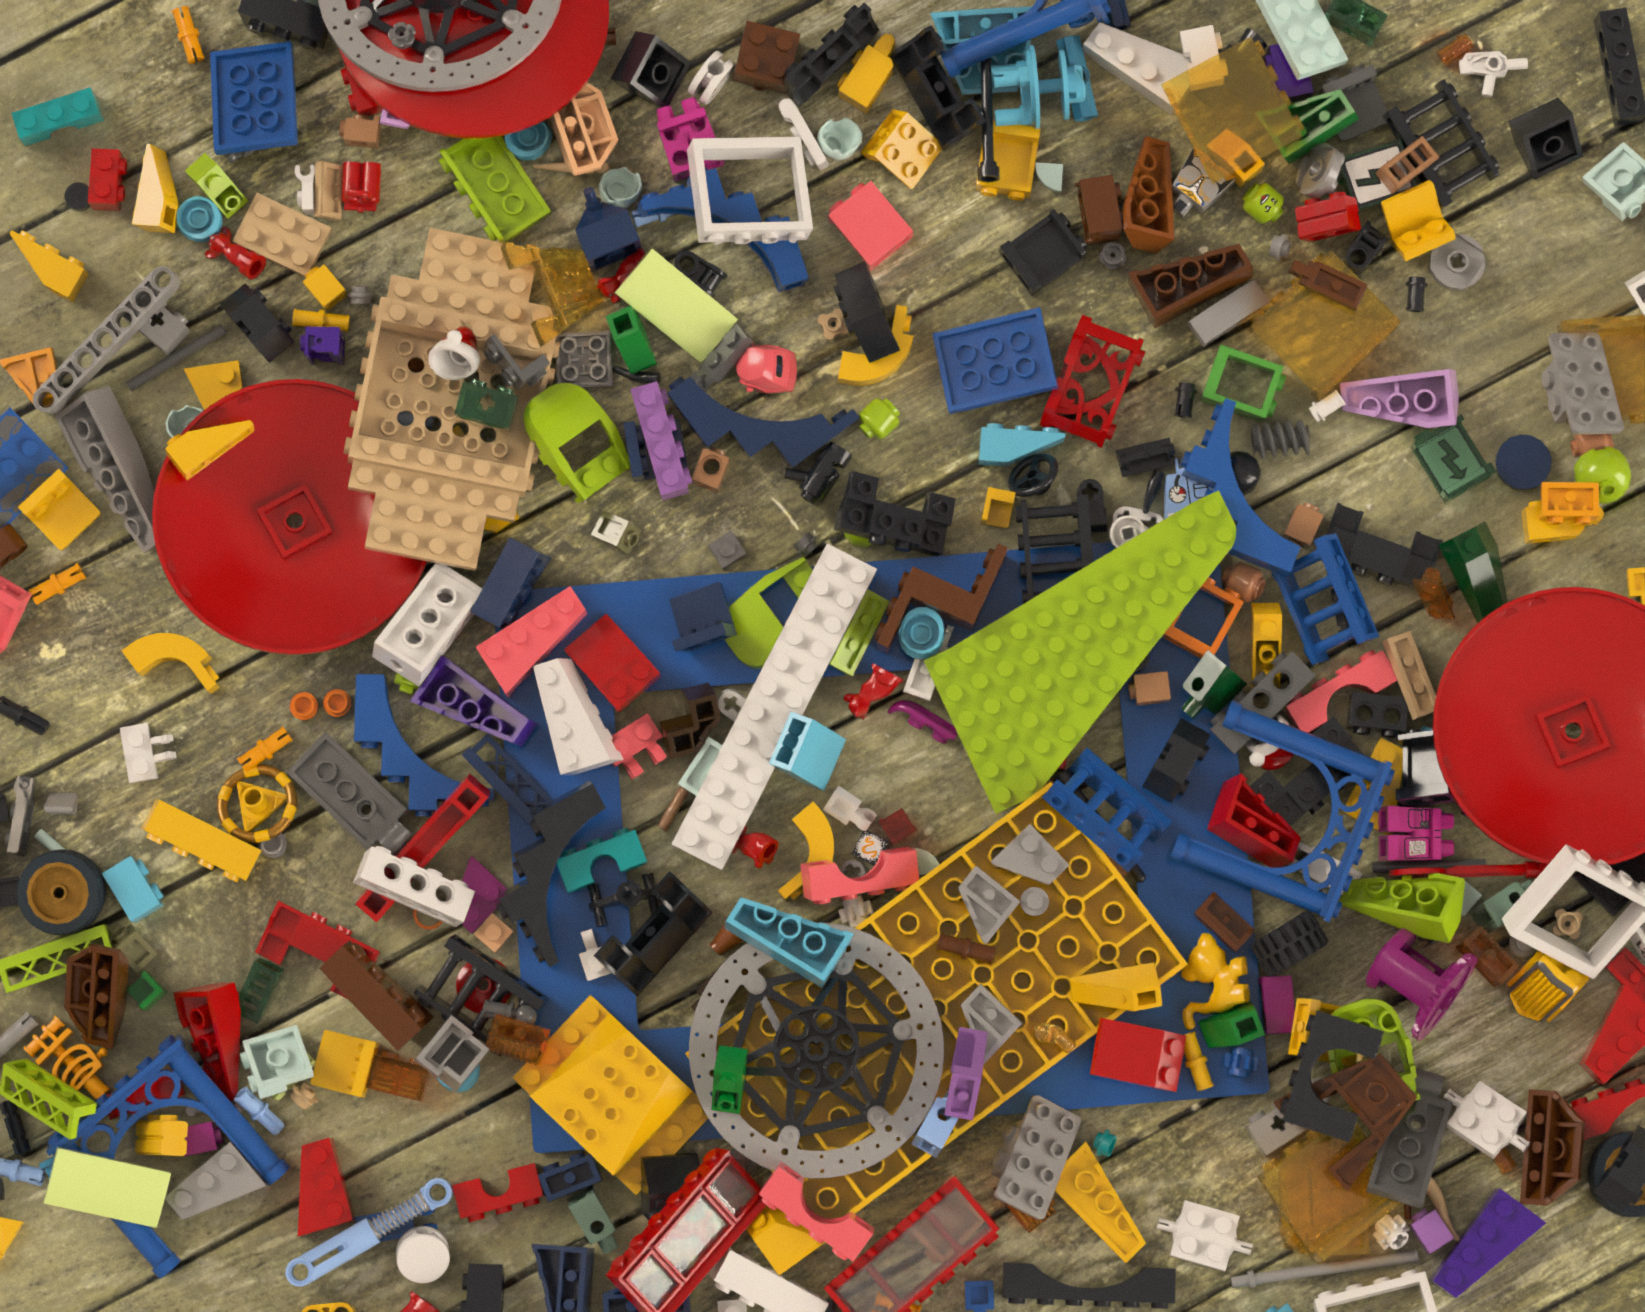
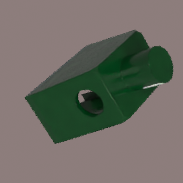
M1208 650L1183 684L1182 688L1192 696L1181 709L1193 719L1204 707L1213 714H1217L1247 683Z

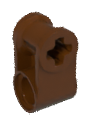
M11 524L0 528V569L11 560L20 556L28 547V544Z

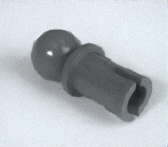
M486 999L482 1011L484 1012L482 1013V1018L507 1021L508 1025L511 1024L512 1020H515L519 1026L530 1027L536 1022L537 1013L529 1005H523L516 1009L514 1008V1002L504 1004Z

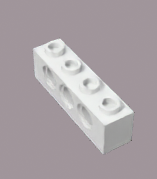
M381 846L371 847L364 853L353 881L354 884L454 927L464 922L475 893L474 890L468 888V884L460 880L450 881L442 877L443 874L437 870L430 868L425 870L418 867L417 863L412 859L405 857L397 858L391 855L390 850ZM385 867L393 870L395 874L394 879H389L385 876ZM411 878L416 879L420 883V891L414 890L411 887ZM436 890H441L445 893V902L438 900Z

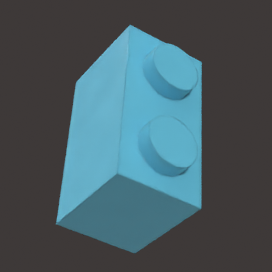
M129 856L103 872L102 875L129 920L137 923L164 906L160 900L164 895L156 883L151 885L146 876L150 872L143 860H136L135 857Z

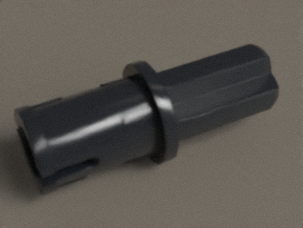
M5 696L0 697L1 715L14 721L16 726L22 725L38 735L46 733L50 725L49 721L29 711L28 706L22 707Z

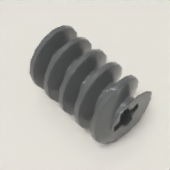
M1297 420L1294 428L1291 421H1286L1283 429L1279 422H1275L1272 430L1268 423H1264L1262 431H1260L1259 426L1253 424L1251 428L1253 457L1255 452L1259 451L1261 458L1264 459L1267 450H1270L1272 457L1276 458L1278 449H1281L1284 457H1287L1289 448H1292L1295 456H1298L1300 447H1303L1306 455H1309L1310 436L1308 425L1305 427L1302 420Z

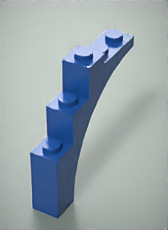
M705 167L712 223L762 222L752 192L744 194L743 191L735 192L726 199L716 168L708 170ZM690 175L686 182V188L684 185H678L670 188L668 193L659 195L658 192H652L644 195L637 206L640 218L659 214L695 217ZM780 215L766 218L764 222H790L789 216L780 218ZM783 240L772 244H765L762 241L747 243L770 272L778 293L805 286L809 277L797 241L796 243H791L789 240Z
M1225 398L1221 405L1216 404L1210 419L1215 421L1212 430L1206 429L1200 444L1205 446V448L1195 445L1191 452L1186 450L1180 464L1181 467H1184L1181 476L1211 487L1212 490L1207 488L1204 497L1219 490L1236 526V539L1228 554L1287 577L1291 573L1300 546L1281 537L1268 527L1252 510L1239 489L1231 466L1229 450L1230 422L1236 402Z
M356 674L354 742L361 744V749H378V744L382 745L381 776L388 778V783H405V778H409L408 810L415 812V817H430L432 812L438 809L439 802L445 801L461 782L452 780L430 768L415 755L404 741L394 721L390 707L387 677L384 674ZM488 788L491 791L490 795L480 807H489V802H496V791L494 788Z

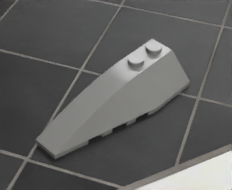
M110 386L86 392L58 413L55 418L79 466L84 472L89 471L96 480L93 485L99 493L104 491L110 499V508L115 514H121L124 518L125 528L144 553L149 552L156 547L152 523L154 489L145 460Z

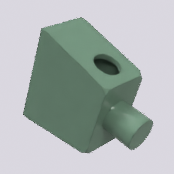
M1527 880L1521 885L1515 881L1468 911L1483 935L1504 924L1502 921L1503 916L1533 883L1531 880Z
M589 1186L567 1199L569 1209L591 1245L597 1242L604 1254L613 1251L619 1246L612 1235L616 1231L615 1225L593 1186ZM594 1221L602 1223L599 1228H593L591 1224Z

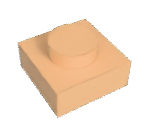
M491 913L474 935L496 953L514 931Z

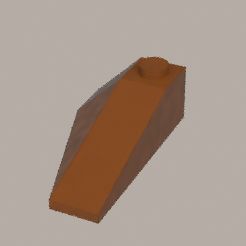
M1146 136L1143 139L1123 203L1124 231L1133 248L1155 254L1174 240L1170 142Z

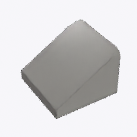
M50 793L44 806V811L50 815L77 814L78 795L76 793Z

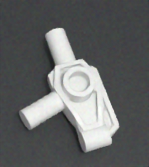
M1500 51L1466 53L1463 59L1459 60L1460 75L1475 74L1485 77L1481 96L1492 98L1496 78L1505 77L1508 70L1528 68L1527 58L1507 59Z

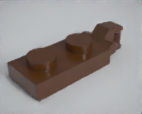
M1294 260L1288 272L1300 278L1299 284L1306 289L1353 311L1357 310L1368 286L1366 283L1319 261H1309L1308 265Z

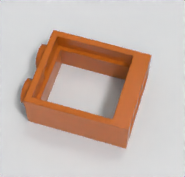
M1208 577L1200 589L1233 607L1211 647L1174 627L1180 614L1162 636V638L1200 659L1208 650L1215 655L1244 601L1239 599L1240 594L1229 588L1225 590L1215 586L1216 581Z

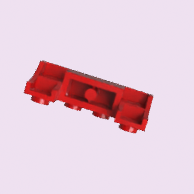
M280 901L277 902L270 915L266 929L255 950V953L279 965L282 964L291 945L323 962H326L349 940L360 945L366 952V955L375 963L381 952L352 938L353 932L339 924L334 929L326 925L327 918L315 912L308 916ZM334 984L332 985L330 991L348 999Z

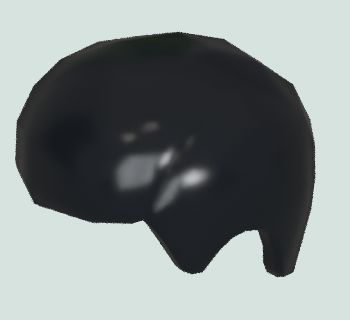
M1231 452V466L1238 487L1244 496L1255 489L1260 479L1261 469L1257 459L1248 452Z

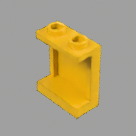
M993 121L994 161L997 162V166L1000 168V180L996 182H980L977 175L975 190L981 191V195L996 197L997 194L1008 195L1009 199L1016 201L1030 198L1040 129L1026 125L996 126L995 121ZM981 148L980 162L983 161V150H982V148Z
M1297 998L1288 1054L1297 1056L1301 1042L1307 1043L1310 1032L1305 1031L1310 1014L1316 1015L1317 1010L1332 1014L1341 1006L1322 1003L1320 1000ZM1328 1051L1317 1060L1329 1063ZM1354 1054L1341 1058L1343 1066H1350L1361 1061L1364 1056Z

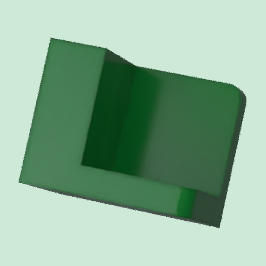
M143 970L140 973L141 977L127 989V992L138 1002V1006L142 1010L148 1011L167 991L149 971Z

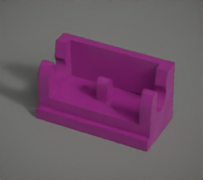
M1292 975L1258 978V984H1262L1265 1029L1263 1030L1265 1035L1291 1033L1295 1013Z

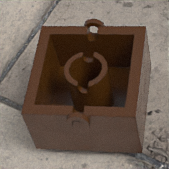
M746 21L732 81L751 85L757 91L767 89L786 94L788 88L783 84L786 77L784 72L794 63L800 34Z
M1113 174L1082 179L1075 183V187H1078L1077 197L1086 245L1119 241L1121 232H1124L1123 209H1119L1118 206L1120 205L1121 189L1119 182L1114 183Z

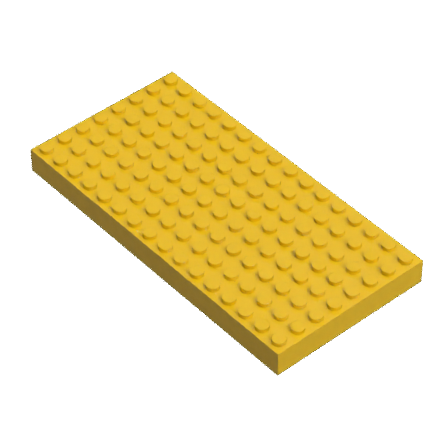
M1051 782L855 927V929L882 940L899 952L921 976L935 1002L944 1038V1060L939 1088L933 1103L937 1097L943 1099L950 1086L951 1066L959 1028H970L961 1004L980 984L1022 1022L1018 1029L985 1064L983 1063L982 1078L973 1120L958 1118L943 1147L1096 1034L1100 1018L1114 1020L1127 1011L1073 1002L1069 978L1154 962L1161 985L1188 965L1103 850L1042 798L1053 785ZM1029 824L1069 864V867L1049 886L1009 870L993 866L990 863ZM975 866L980 868L1019 901L1023 892L1031 887L1041 888L1049 898L1048 908L1038 916L1026 914L1021 908L1020 903L986 944L996 947L992 965L971 958L963 960L959 955L936 950L940 933L961 939L969 937L972 938L973 942L984 944L958 890V887ZM848 946L845 951L850 952L851 947ZM856 959L852 970L899 1021L909 1019L911 1016L906 1004L893 985L873 967ZM808 979L777 985L773 990L803 1008L812 1005L822 988ZM839 981L835 983L822 1006L835 1010L838 1009ZM848 981L846 1018L851 1023L888 1025V1021L851 981ZM767 996L779 1022L782 1023L792 1011ZM759 1001L755 1004L742 1046L743 1049H748L747 1055L772 1042L776 1034ZM744 1010L719 1028L716 1046L717 1053L719 1045L733 1047ZM821 1014L817 1018V1026L827 1030L832 1027L833 1018L828 1014ZM800 1020L792 1021L788 1028L790 1034L794 1036L802 1035L805 1031L804 1023ZM919 1023L916 1028L922 1030L923 1025ZM857 1032L861 1048L888 1035L887 1033ZM841 1035L836 1040L837 1048L842 1051L849 1050L853 1045L852 1038L848 1035ZM915 1039L904 1041L883 1107L891 1116L894 1115L902 1104L913 1079L917 1056ZM812 1042L809 1045L811 1048L809 1054L811 1056L814 1054L823 1055L824 1052L821 1049L824 1045L821 1042L817 1045ZM889 1043L858 1059L856 1066L873 1099L878 1097L893 1043ZM784 1048L781 1051L780 1059L783 1063L790 1064L796 1060L797 1053L794 1049ZM688 1051V1052H686L685 1054H686V1056L689 1058V1051ZM769 1052L747 1064V1067L775 1068L776 1063L773 1052ZM835 1062L829 1065L827 1072L830 1077L837 1079L844 1074V1067L842 1064ZM804 1069L801 1071L799 1079L803 1084L811 1085L816 1080V1073L811 1069ZM714 1070L710 1071L711 1077H714ZM746 1075V1081L778 1116L785 1120L787 1081L780 1076ZM850 1077L840 1086L842 1090L866 1104L853 1077ZM799 1089L795 1090L794 1120L800 1114L811 1093ZM743 1090L739 1115L760 1134L777 1142L781 1131ZM830 1091L823 1092L803 1123V1126L806 1127L859 1115L861 1112ZM940 1114L938 1115V1118L940 1120H947L945 1116ZM868 1121L866 1123L800 1137L797 1148L809 1151H826L842 1148L865 1139L875 1132V1128ZM922 1123L901 1147L868 1168L844 1176L804 1178L803 1197L807 1206L815 1214L824 1218H839L850 1212L857 1213L931 1157L930 1154L911 1144ZM887 1125L885 1127V1130L887 1132H890L892 1130V1127L890 1125ZM786 1148L782 1149V1155L788 1154V1150Z

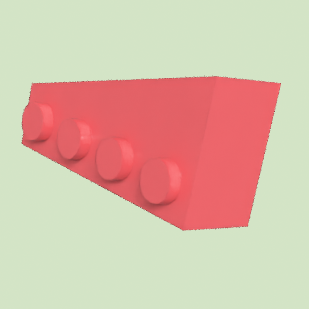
M569 586L476 646L477 651L508 698L534 670L533 666L540 664L558 643L587 615L586 609L571 586Z

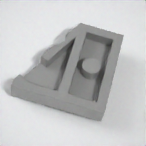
M1031 824L990 861L993 866L1034 879L1048 886L1069 867V864Z
M977 866L973 868L958 887L982 942L986 945L1020 901Z
M982 984L961 1004L970 1027L969 1029L988 1032L984 1056L985 1064L1018 1029L1022 1022Z

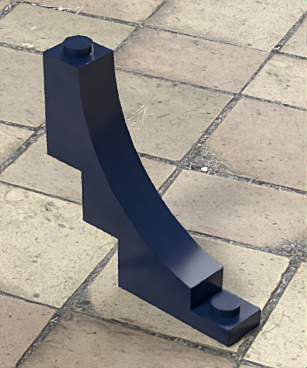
M680 376L668 385L671 389L667 393L668 398L706 448L729 432L749 459L771 442L790 469L860 418L854 409L848 413L843 409L831 418L834 422L832 425L829 424L823 414L794 421L761 420L739 414L721 405L706 394L691 377L684 380Z

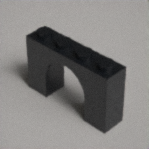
M1317 1010L1316 1015L1310 1014L1305 1031L1310 1032L1307 1043L1301 1042L1297 1058L1301 1059L1298 1070L1293 1069L1288 1086L1293 1087L1290 1098L1284 1097L1280 1113L1284 1114L1283 1121L1350 1142L1359 1113L1323 1101L1313 1088L1311 1081L1312 1069L1322 1054L1333 1049H1344L1376 1059L1385 1031Z

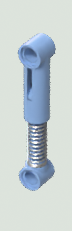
M444 1178L430 1180L420 1188L419 1192L417 1191L416 1194H413L412 1198L408 1196L409 1200L406 1201L404 1199V1203L399 1202L400 1205L398 1206L395 1204V1208L390 1207V1211L386 1209L385 1214L383 1212L381 1216L377 1214L378 1218L375 1219L373 1217L372 1221L366 1217L290 1261L285 1272L287 1280L294 1286L302 1287L310 1284L379 1244L382 1235H387V1232L391 1233V1229L396 1230V1226L400 1228V1224L404 1225L405 1221L409 1223V1219L413 1220L414 1216L422 1215V1211H433L440 1206L448 1204L453 1197L452 1185ZM436 1184L443 1185L446 1190L444 1199L440 1201L433 1199L431 1196V1189ZM336 1248L338 1249V1254L315 1266V1260ZM297 1264H304L308 1268V1276L304 1280H299L294 1275V1268Z

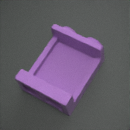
M964 1027L959 1028L944 1115L973 1120L982 1078L988 1032Z

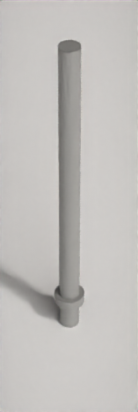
M1417 1250L1260 1273L1247 1271L1246 1275L1232 1276L1230 1278L1232 1288L1243 1286L1255 1288L1257 1284L1418 1262L1419 1258Z

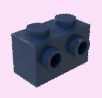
M585 1151L570 1156V1162L560 1166L559 1162H555L543 1167L544 1173L538 1175L548 1202L555 1201L603 1181L595 1158L591 1154L586 1155Z

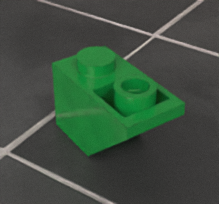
M632 306L606 316L613 339L632 375L657 365L641 317Z
M1251 1001L1238 1005L1227 1012L1218 1013L1198 1021L1208 1048L1241 1045L1265 1035L1256 1009Z
M719 1045L714 1067L711 1110L740 1114L748 1049Z

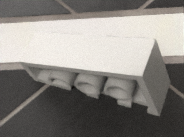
M1100 22L1083 44L1084 55L1170 115L1175 112L1190 91L1186 64L1191 62L1190 58L1184 59V55Z
M557 658L533 666L560 775H576L624 760L620 751L616 750L609 730L605 729L596 705L592 704L587 694L588 690L572 659Z
M731 1247L708 1273L716 1281L714 1284L716 1288L729 1294L730 1290L740 1294L738 1298L740 1301L751 1307H754L756 1303L765 1308L763 1312H825L829 1305L823 1297L791 1279L789 1281L784 1279L783 1275H778L770 1267L760 1266V1263L749 1255L734 1252Z

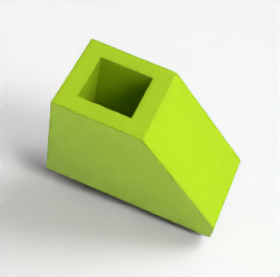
M206 153L185 170L186 174L227 219L248 202L246 197L219 165Z

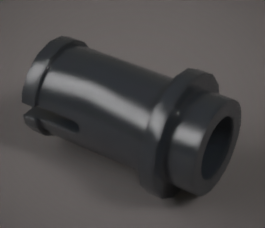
M1409 277V281L1405 285L1408 287L1406 311L1424 312V292L1428 284L1425 283L1424 277Z
M1180 382L1178 388H1175L1178 394L1174 416L1192 418L1194 394H1197V390H1195V384Z

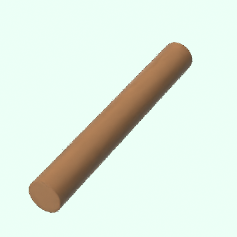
M681 786L679 787L658 823V828L667 832L689 791Z

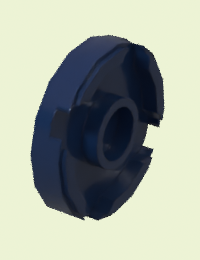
M1517 435L1509 438L1500 446L1495 456L1496 472L1506 486L1514 490H1530L1538 487L1546 480L1551 470L1552 459L1548 448L1541 440L1531 435Z

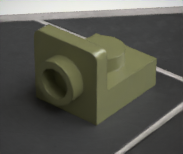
M603 510L591 536L617 547L626 554H630L632 548L638 542L641 530L630 521Z
M132 924L120 928L112 937V947L124 953L129 960V966L136 973L158 954Z

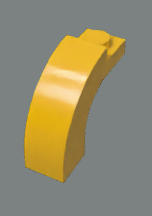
M896 305L892 333L899 345L900 351L872 363H869L865 354L843 351L838 383L852 386L875 384L890 377L903 365L912 348L914 337L913 335L903 334L904 331L909 332L912 318L911 315H907V306Z
M156 633L144 636L122 650L125 657L141 676L163 662L178 661L191 668L210 694L220 688L216 682L219 679L217 673L210 665L204 666L213 658L199 644L187 637L173 633Z
M813 801L792 819V823L808 842L809 858L807 863L821 860L833 862L834 839L827 818ZM801 871L778 890V893L785 901L790 897L794 901L804 893Z

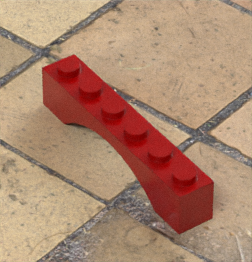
M469 773L395 857L412 859L417 863L418 867L424 868L444 844L488 799L491 791ZM385 867V876L389 879H394L395 874L393 870ZM365 889L358 897L355 905L377 923L395 901Z
M1639 1078L1624 1083L1625 1089L1615 1092L1612 1087L1597 1092L1599 1097L1597 1099L1588 1101L1587 1097L1571 1101V1108L1585 1122L1584 1140L1607 1133L1617 1117L1628 1106L1645 1096V1082L1641 1083Z

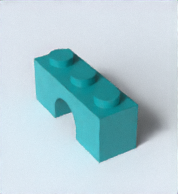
M91 87L11 113L19 139L25 147L50 139L52 132L64 127L75 126L77 129H81L104 121L97 97Z
M624 828L614 832V838L603 842L602 838H598L586 843L587 848L577 852L576 848H572L560 854L561 858L557 860V866L567 892L570 894L595 884L592 876V866L601 857L613 858L618 863L621 873L648 864L636 830L629 831V828Z

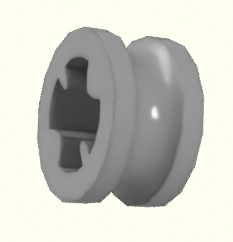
M848 860L840 868L844 875L845 871L848 872L846 868L849 865H852L854 868H860L861 874H857L859 877L866 873L864 866L857 860Z

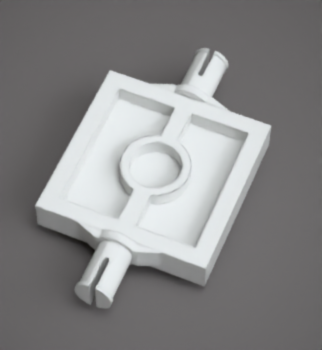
M1479 1081L1471 1093L1464 1098L1451 1089L1445 1093L1443 1099L1452 1102L1456 1106V1111L1446 1123V1128L1492 1159L1509 1143L1522 1152H1525L1526 1148L1529 1147L1530 1142L1517 1134L1518 1127L1526 1118L1527 1112L1495 1090Z
M1186 1200L1176 1222L1159 1217L1156 1229L1172 1233L1173 1244L1170 1257L1223 1272L1226 1271L1229 1257L1233 1251L1250 1255L1252 1251L1250 1249L1253 1247V1243L1237 1240L1236 1229L1240 1218L1239 1215Z

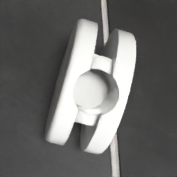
M715 51L707 59L688 88V93L695 96L704 87L705 90L700 101L705 105L709 104L719 93L735 68V63L730 59L724 63L722 60L723 54L719 51Z
M428 1226L414 1227L405 1232L397 1243V1265L402 1275L408 1280L416 1283H429L437 1280L446 1272L450 1262L449 1246L445 1236L435 1228Z

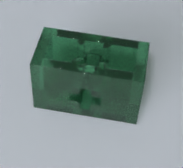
M1333 0L1325 16L1331 26L1372 47L1388 14L1362 0Z
M471 379L470 383L463 381L454 412L455 416L511 431L519 402L518 396L513 395L514 390L498 386L497 390L486 387V382ZM488 397H491L492 403L495 404L494 407L489 406L487 410H484L481 401H486Z

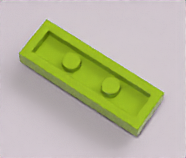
M867 589L829 663L830 666L853 677L890 601Z

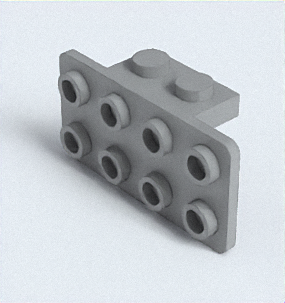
M1596 332L1552 333L1548 337L1553 361L1542 373V384L1546 388L1548 408L1552 412L1554 423H1565L1568 419L1571 431L1576 435L1620 433L1624 429L1600 335Z
M1039 1095L1033 1096L1030 1099L1023 1120L1012 1122L1005 1128L1002 1139H1004L1003 1144L993 1158L992 1164L994 1167L991 1174L1000 1179L995 1190L996 1199L1037 1220L1043 1219L1079 1129L1080 1117Z

